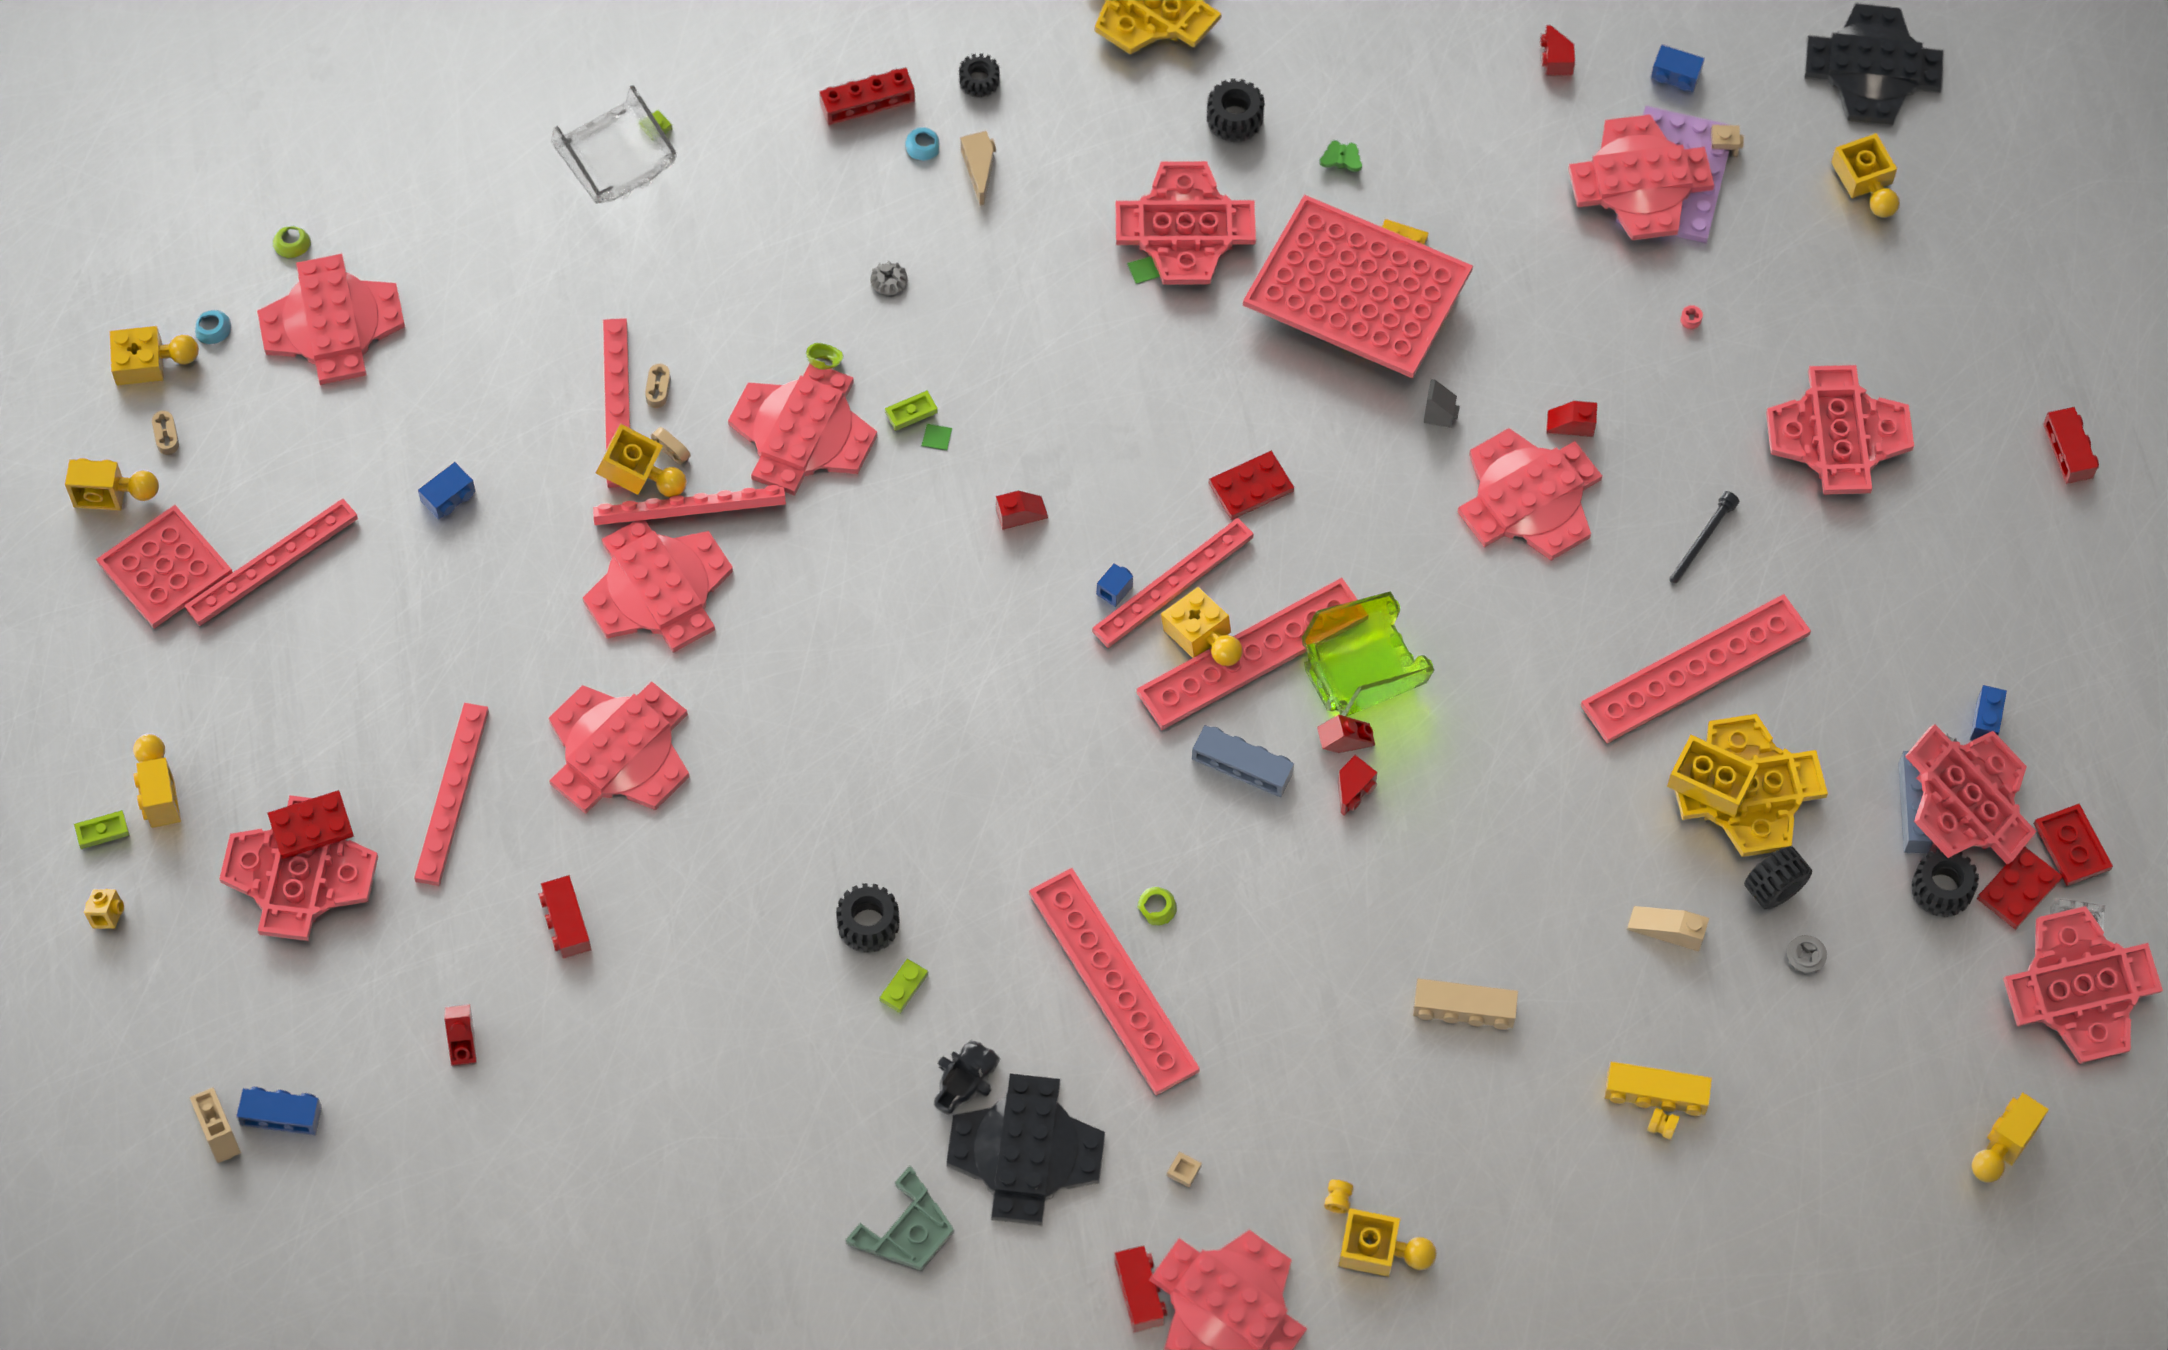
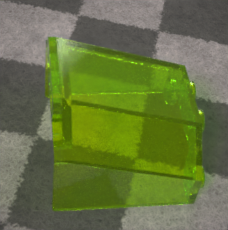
M1391 591L1318 610L1304 632L1302 645L1308 653V661L1304 662L1305 671L1326 710H1336L1342 716H1350L1426 684L1433 674L1432 661L1425 655L1418 656L1414 661L1412 653L1408 651L1403 642L1402 635L1397 631L1394 623L1400 612V604L1394 598Z

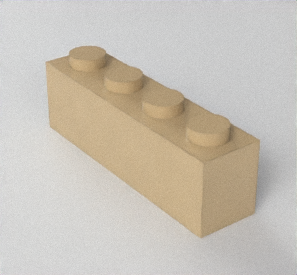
M1417 978L1413 1016H1418L1422 1020L1442 1019L1447 1023L1467 1022L1472 1026L1491 1025L1501 1030L1513 1028L1516 1018L1518 991Z

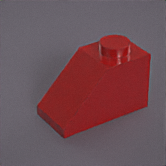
M1571 401L1548 410L1546 433L1594 437L1598 403Z
M1020 490L996 496V512L1002 530L1048 519L1042 496Z

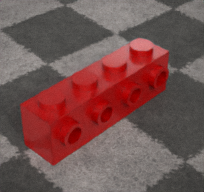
M906 67L893 69L887 73L871 75L865 79L849 81L840 86L819 91L820 105L829 126L915 102V88Z

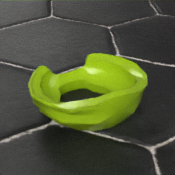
M297 226L282 227L273 238L274 250L285 258L301 256L311 245L308 233ZM287 230H298L300 237L296 242L285 243L282 240V235Z
M814 343L806 349V357L809 363L818 369H833L841 363L844 357L842 351L824 343ZM816 359H827L832 362V365H826L825 362Z
M1152 887L1142 893L1137 903V909L1141 911L1149 924L1161 926L1169 923L1174 918L1177 904L1170 891L1161 887ZM1153 895L1163 896L1166 900L1165 908L1160 912L1149 913L1144 906L1148 899Z

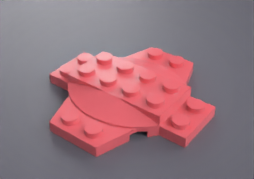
M1650 114L1605 120L1601 149L1592 157V161L1569 164L1568 168L1577 208L1601 205L1605 209L1611 208L1615 210L1618 215L1617 219L1631 240L1678 235L1682 201L1687 199L1690 193L1714 189L1705 147L1684 149L1683 145H1676L1667 140Z
M1161 161L1149 195L1142 196L1139 201H1116L1115 203L1116 245H1139V250H1144L1151 255L1163 285L1210 284L1220 256L1227 250H1232V245H1254L1256 243L1255 201L1231 200L1227 195H1221L1217 190L1216 181L1207 161Z
M342 254L296 262L299 282L294 286L289 295L257 310L265 354L296 357L297 354L304 356L308 359V362L316 365L320 385L367 376L363 355L369 350L368 346L372 340L376 338L381 340L405 327L396 283L358 279L346 272Z
M809 363L803 376L800 375L798 380L785 385L748 382L728 419V424L748 441H753L756 445L760 458L751 474V479L768 486L777 485L784 487V492L795 496L804 477L813 475V471L820 468L827 469L828 472L858 474L877 438V431L850 410L846 396L854 383V377L832 369H818Z
M1856 365L1809 366L1810 389L1805 392L1801 400L1796 401L1794 399L1767 408L1766 417L1771 454L1806 463L1810 468L1819 473V478L1822 480L1823 495L1871 493L1870 471L1880 461L1913 451L1914 440L1909 405L1881 397L1878 400L1872 399L1866 394L1867 390L1859 386Z
M1508 428L1470 450L1469 455L1480 484L1477 497L1459 506L1457 512L1484 547L1504 536L1512 539L1514 536L1523 537L1527 540L1529 546L1548 559L1553 560L1590 539L1591 531L1581 505L1583 491L1600 482L1602 475L1576 441L1560 450L1557 447L1552 450L1538 448Z
M640 520L601 539L612 560L608 573L583 597V602L607 639L637 633L638 629L644 628L651 630L653 634H661L674 653L715 631L713 622L704 610L707 604V596L710 591L713 592L733 572V567L709 531L671 538L657 535L655 531H652L646 520Z
M652 681L638 695L633 694L631 697L619 698L582 685L549 717L552 728L566 748V765L549 780L550 785L585 814L603 797L612 798V795L618 794L627 796L628 800L656 810L690 777L688 770L671 744V730L688 715L687 710Z
M1934 724L1928 728L1906 754L1905 757L1920 772L1917 779L1922 784L1923 796L1914 823L1947 858L1972 846L1982 847L1984 850L1991 847L2006 864H2009L2037 832L2020 814V807L2014 801L2015 794L2020 790L2027 766L1994 731L1966 745H1960V742H1952Z
M290 795L287 806L312 798ZM255 829L230 834L219 879L222 884L255 899L258 906L262 909L258 927L259 935L309 941L313 922L330 908L368 902L378 854L351 840H342L281 859L273 830L263 831L262 829Z
M2086 906L2038 917L2036 919L2035 958L2026 972L2003 978L2017 1027L2035 1022H2043L2046 1026L2058 1031L2080 1064L2129 1052L2131 1045V1019H2129V1013L2139 998L2163 991L2149 944L2145 943L2123 948L2118 943L2114 944L2106 940L2103 935L2104 931Z
M1251 1230L1246 1231L1220 1250L1205 1251L1202 1249L1199 1252L1179 1238L1149 1279L1171 1296V1305H1174L1175 1309L1164 1350H1293L1307 1328L1286 1314L1288 1309L1285 1306L1282 1294L1292 1259Z

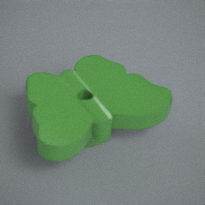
M1333 140L1319 160L1320 165L1325 168L1336 166L1338 168H1347L1353 172H1358L1362 169L1359 150L1355 143L1346 145Z

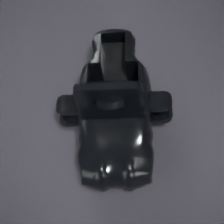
M970 1040L962 1047L959 1054L954 1051L952 1052L953 1061L946 1057H941L938 1061L939 1068L944 1073L940 1079V1092L934 1099V1106L942 1113L952 1114L959 1105L968 1103L977 1093L983 1096L990 1094L992 1089L986 1081L989 1075L996 1069L1000 1057L994 1050L983 1046L981 1042Z

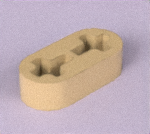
M655 364L648 372L645 396L647 404L653 408L662 407L666 404L671 380L670 370L664 364ZM659 373H663L660 382H657L656 376ZM659 390L660 396L657 399H653L655 391Z
M159 411L152 417L156 445L159 452L164 455H171L179 448L175 422L171 413ZM161 420H166V429H162ZM164 437H169L170 445L165 446Z
M659 427L651 434V439L662 444L661 450L676 463L682 465L691 457L689 450L664 428Z

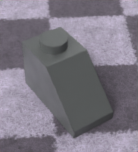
M1434 379L1430 381L1423 423L1451 428L1453 419L1458 420L1460 406L1456 405L1457 396Z

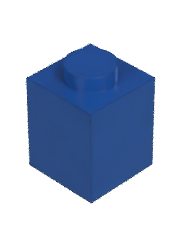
M1113 563L1097 582L1096 595L1116 607L1133 587L1132 573L1127 568Z

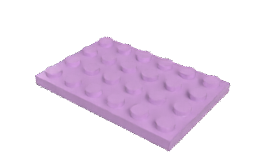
M1645 106L1643 115L1650 114L1667 140L1676 145H1683L1684 149L1705 147L1714 189L1690 193L1689 197L1682 201L1678 235L1672 236L1707 243L1729 149L1711 148L1712 125L1729 124Z

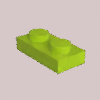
M928 390L885 408V414L895 431L938 413V408Z
M123 810L74 824L81 849L130 836Z
M907 958L879 997L880 1002L901 1014L928 976V970Z

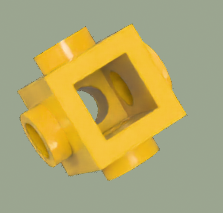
M97 889L92 891L83 913L92 929H115L121 914L124 912L125 905L116 889Z

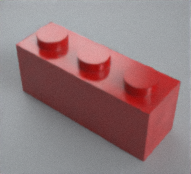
M2075 407L2048 412L2043 425L2066 484L2093 479L2099 468V461L2091 450V440L2089 435H2086L2084 432L2081 415L2077 414Z
M570 875L540 883L542 893H538L542 908L547 907L549 914L545 915L548 929H554L556 935L551 937L555 952L560 951L564 959L591 951L590 940Z
M1145 1245L1114 1252V1263L1133 1333L1164 1326V1317L1168 1316L1165 1302H1160L1158 1292H1161V1288L1149 1280L1152 1276L1151 1269L1154 1268L1152 1254L1146 1253Z

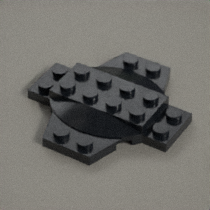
M1855 3L1844 28L1836 33H1832L1831 38L1808 35L1804 78L1827 80L1831 86H1837L1848 121L1893 125L1907 95H1913L1917 90L1941 92L1944 50L1922 48L1923 42H1917L1909 35L1901 8Z
M1010 1073L1008 1091L1005 1098L998 1101L991 1108L953 1115L946 1165L969 1177L983 1180L988 1191L994 1195L991 1220L1042 1226L1045 1202L1053 1198L1059 1189L1067 1188L1068 1190L1099 1184L1105 1132L1068 1115L1066 1110L1058 1103L1060 1079Z

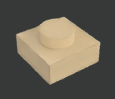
M1179 1152L1167 1172V1177L1190 1188L1202 1167V1163Z

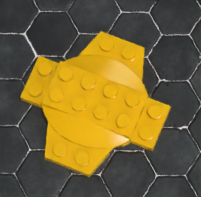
M1105 0V4L1094 26V32L1130 55L1157 39L1171 38L1175 42L1181 39L1195 48L1221 19V12L1206 4L1203 0Z
M1757 714L1709 721L1707 742L1759 766L1735 818L1675 791L1682 820L1704 817L1705 821L1711 820L1723 827L1742 857L1772 853L1792 846L1794 814L1798 811L1802 802L1827 798L1828 795L1817 751L1791 753L1786 748L1782 750L1776 747L1773 743V737Z

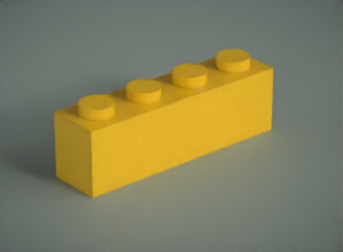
M1611 1061L1607 1073L1604 1099H1610L1611 1102L1617 1104L1625 1102L1634 1103L1642 1108L1650 1106L1659 1107L1666 1112L1684 1111L1691 1116L1705 1115L1709 1106L1712 1077Z

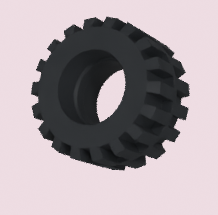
M1236 78L1231 79L1230 82L1222 81L1221 86L1218 84L1214 86V91H1210L1207 102V122H1209L1210 130L1214 129L1216 136L1221 135V139L1224 140L1230 138L1232 142H1236V139L1245 141L1246 137L1252 138L1254 132H1259L1264 119L1265 102L1263 94H1260L1261 90L1258 87L1254 88V84L1251 82L1247 84L1243 79L1236 81ZM1229 107H1240L1244 109L1245 112L1234 114L1228 112L1225 109Z
M1788 846L1775 851L1756 865L1747 876L1744 885L1763 909H1771L1781 905L1798 893L1806 885L1813 871L1793 846Z
M1937 849L1935 853L1933 851L1927 853V856L1923 857L1918 864L1911 885L1913 887V896H1917L1916 902L1918 905L1923 904L1925 911L1932 910V915L1938 916V913H1942L1943 917H1948L1950 913L1955 916L1959 914L1960 910L1963 912L1967 909L1979 884L1977 883L1979 874L1975 873L1977 868L1975 864H1970L1971 859L1968 856L1964 858L1962 857L1963 853L1960 852L1947 858L1940 849ZM1946 875L1956 882L1958 888L1954 890L1942 889L1936 885L1932 877Z
M863 883L861 888H858L857 885L853 886L852 892L847 890L844 893V899H839L838 907L836 908L837 927L841 939L844 938L845 944L848 946L852 944L853 949L857 951L859 948H863V952L868 953L869 949H873L876 952L879 951L880 946L886 948L889 946L888 940L894 941L896 938L895 933L899 931L898 903L895 902L894 895L892 893L888 895V889L882 887L880 890L878 884L868 887V883ZM864 910H873L882 916L879 922L870 926L861 925L854 918Z

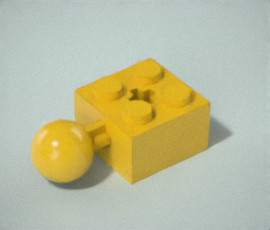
M1877 133L1835 147L1831 163L1851 198L1870 192L1872 194L1870 208L1876 216L1888 218L1894 215L1899 208V197L1893 190L1884 187L1893 184L1897 167Z
M157 326L110 331L111 372L116 386L164 381L163 359L171 358L174 362L182 365L192 363L199 354L197 341L189 335L182 334L174 337L169 344L162 345V339Z
M621 423L595 472L637 495L647 478L655 481L659 492L666 497L681 495L687 485L686 476L680 469L667 467L662 470L654 466L663 447L662 444Z
M79 458L77 460L69 459L65 487L74 508L121 510L124 492H129L133 498L139 501H148L156 496L159 490V482L157 477L149 471H137L130 478H124L117 462L111 460L91 461L86 458Z
M1199 587L1161 613L1163 630L1192 658L1212 647L1213 659L1222 666H1232L1240 660L1242 645L1237 638L1228 635L1231 633L1229 615Z
M145 734L139 737L133 746L134 756L140 762L136 763L138 773H133L135 786L139 791V795H137L139 809L142 810L143 819L149 821L151 828L180 823L181 818L174 777L166 757L163 758L165 755L164 742L156 735Z
M2022 1092L2018 1099L2013 1097L2005 1108V1112L1997 1119L1987 1136V1139L1990 1140L1986 1148L1987 1150L1980 1151L1972 1160V1171L1975 1177L1986 1183L1999 1180L2004 1174L2005 1162L2013 1166L2040 1127L2049 1109L2024 1092Z
M1349 1208L1338 1267L1389 1277L1393 1256L1404 1258L1408 1266L1415 1270H1425L1433 1265L1437 1252L1434 1244L1424 1237H1415L1407 1243L1396 1241L1400 1218ZM1367 1240L1372 1241V1244H1367Z

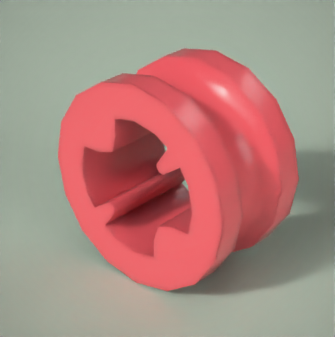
M1694 305L1686 306L1681 315L1682 325L1688 329L1699 327L1703 317L1701 309ZM1689 314L1694 315V320L1689 319Z

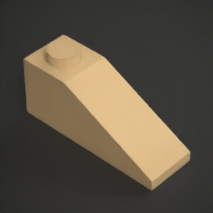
M987 131L960 137V150L979 205L985 204L993 166V152H996L994 139H989Z
M1634 906L1627 930L1699 952L1709 918L1684 910Z
M212 1087L189 1097L216 1162L219 1163L240 1154L241 1151L214 1088Z

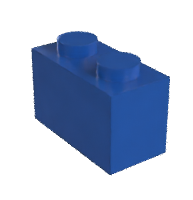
M1661 44L1653 65L1651 79L1676 86L1682 90L1694 92L1705 58Z
M456 462L452 463L418 489L420 501L438 520L443 516L451 514L456 506L463 501H468L476 492L473 479Z
M1986 685L1982 686L1977 698L1970 735L1971 741L1992 731L1999 735L2007 690Z

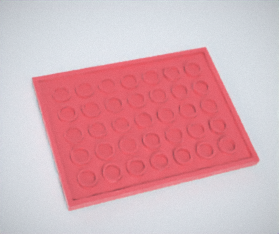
M1304 194L1245 296L1243 306L1413 378L1473 270V265Z

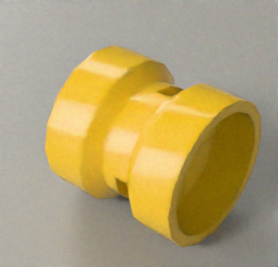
M1655 1108L1647 1131L1661 1133L1664 1138L1671 1140L1680 1117L1674 1114L1667 1115L1663 1110Z
M1330 1180L1327 1189L1330 1194L1325 1198V1209L1334 1213H1348L1350 1208L1349 1197L1352 1196L1354 1186L1343 1180Z

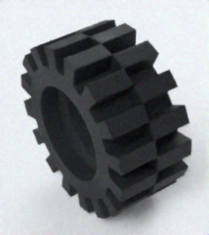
M976 53L972 54V59L967 56L965 62L962 61L961 67H959V84H961L962 90L965 89L966 94H969L971 91L973 97H976L977 93L979 98L983 97V93L989 96L991 91L995 92L996 86L999 87L1000 67L995 59L991 60V56L988 54L984 58V53H980V57H976ZM976 71H983L988 74V77L978 80L972 78L971 74Z

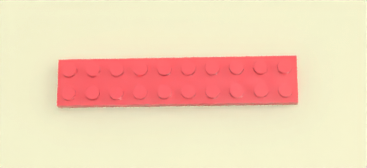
M1340 578L1233 636L1242 645V656L1236 664L1232 666L1218 664L1213 659L1211 649L1140 686L1137 688L1136 693L1161 730H1164L1366 620L1368 613L1343 578Z
M1785 594L1583 700L1581 707L1608 744L1808 637L1811 630Z
M1073 868L1030 889L1029 895L1154 1094L1157 1096L1199 1073L1200 1068Z

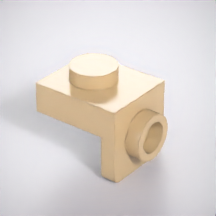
M1712 125L1711 148L1731 149L1732 155L1738 156L1739 148L1744 146V135H1740V125Z

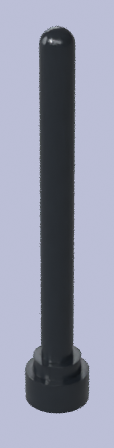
M1730 491L1722 493L1718 499V509L1669 578L1671 583L1676 584L1725 514L1735 510L1740 503L1739 498Z

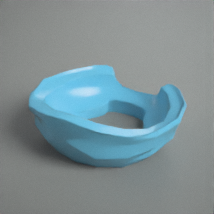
M926 127L912 130L905 141L906 151L911 157L921 161L936 157L939 153V138L936 132ZM920 133H926L934 137L935 143L934 145L922 147L915 142V137Z
M219 310L204 312L196 321V338L205 344L219 343L227 338L231 332L230 318ZM209 316H215L219 319V324L213 330H205L200 326L201 320Z

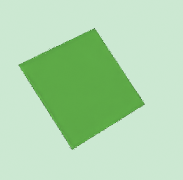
M1151 256L1127 263L1136 284L1160 277Z
M927 424L922 446L947 450L952 428Z

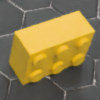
M1690 735L1670 774L1667 787L1735 818L1756 776L1759 765Z

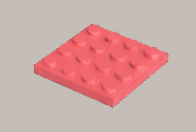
M176 505L170 507L96 559L98 565L154 629L185 608L184 605L233 573L229 565Z

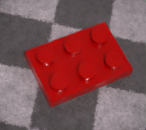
M1272 450L1209 478V485L1231 520L1294 492V485Z
M339 790L267 812L281 859L354 837Z
M2080 803L2035 819L2033 824L2059 873L2063 876L2066 886L2112 870L2113 865Z
M2024 846L2015 859L2006 864L1979 893L1977 900L2016 930L2062 880L2063 876Z

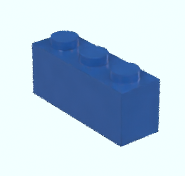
M260 1087L243 1088L236 1117L240 1126L316 1135L322 1106L319 1098L310 1093L294 1095L285 1090L270 1092Z

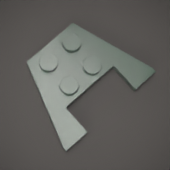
M909 1165L896 1180L895 1186L914 1201L882 1238L862 1223H859L846 1238V1244L922 1271L952 1236L954 1228L937 1203L934 1202L925 1185L921 1183L914 1169Z

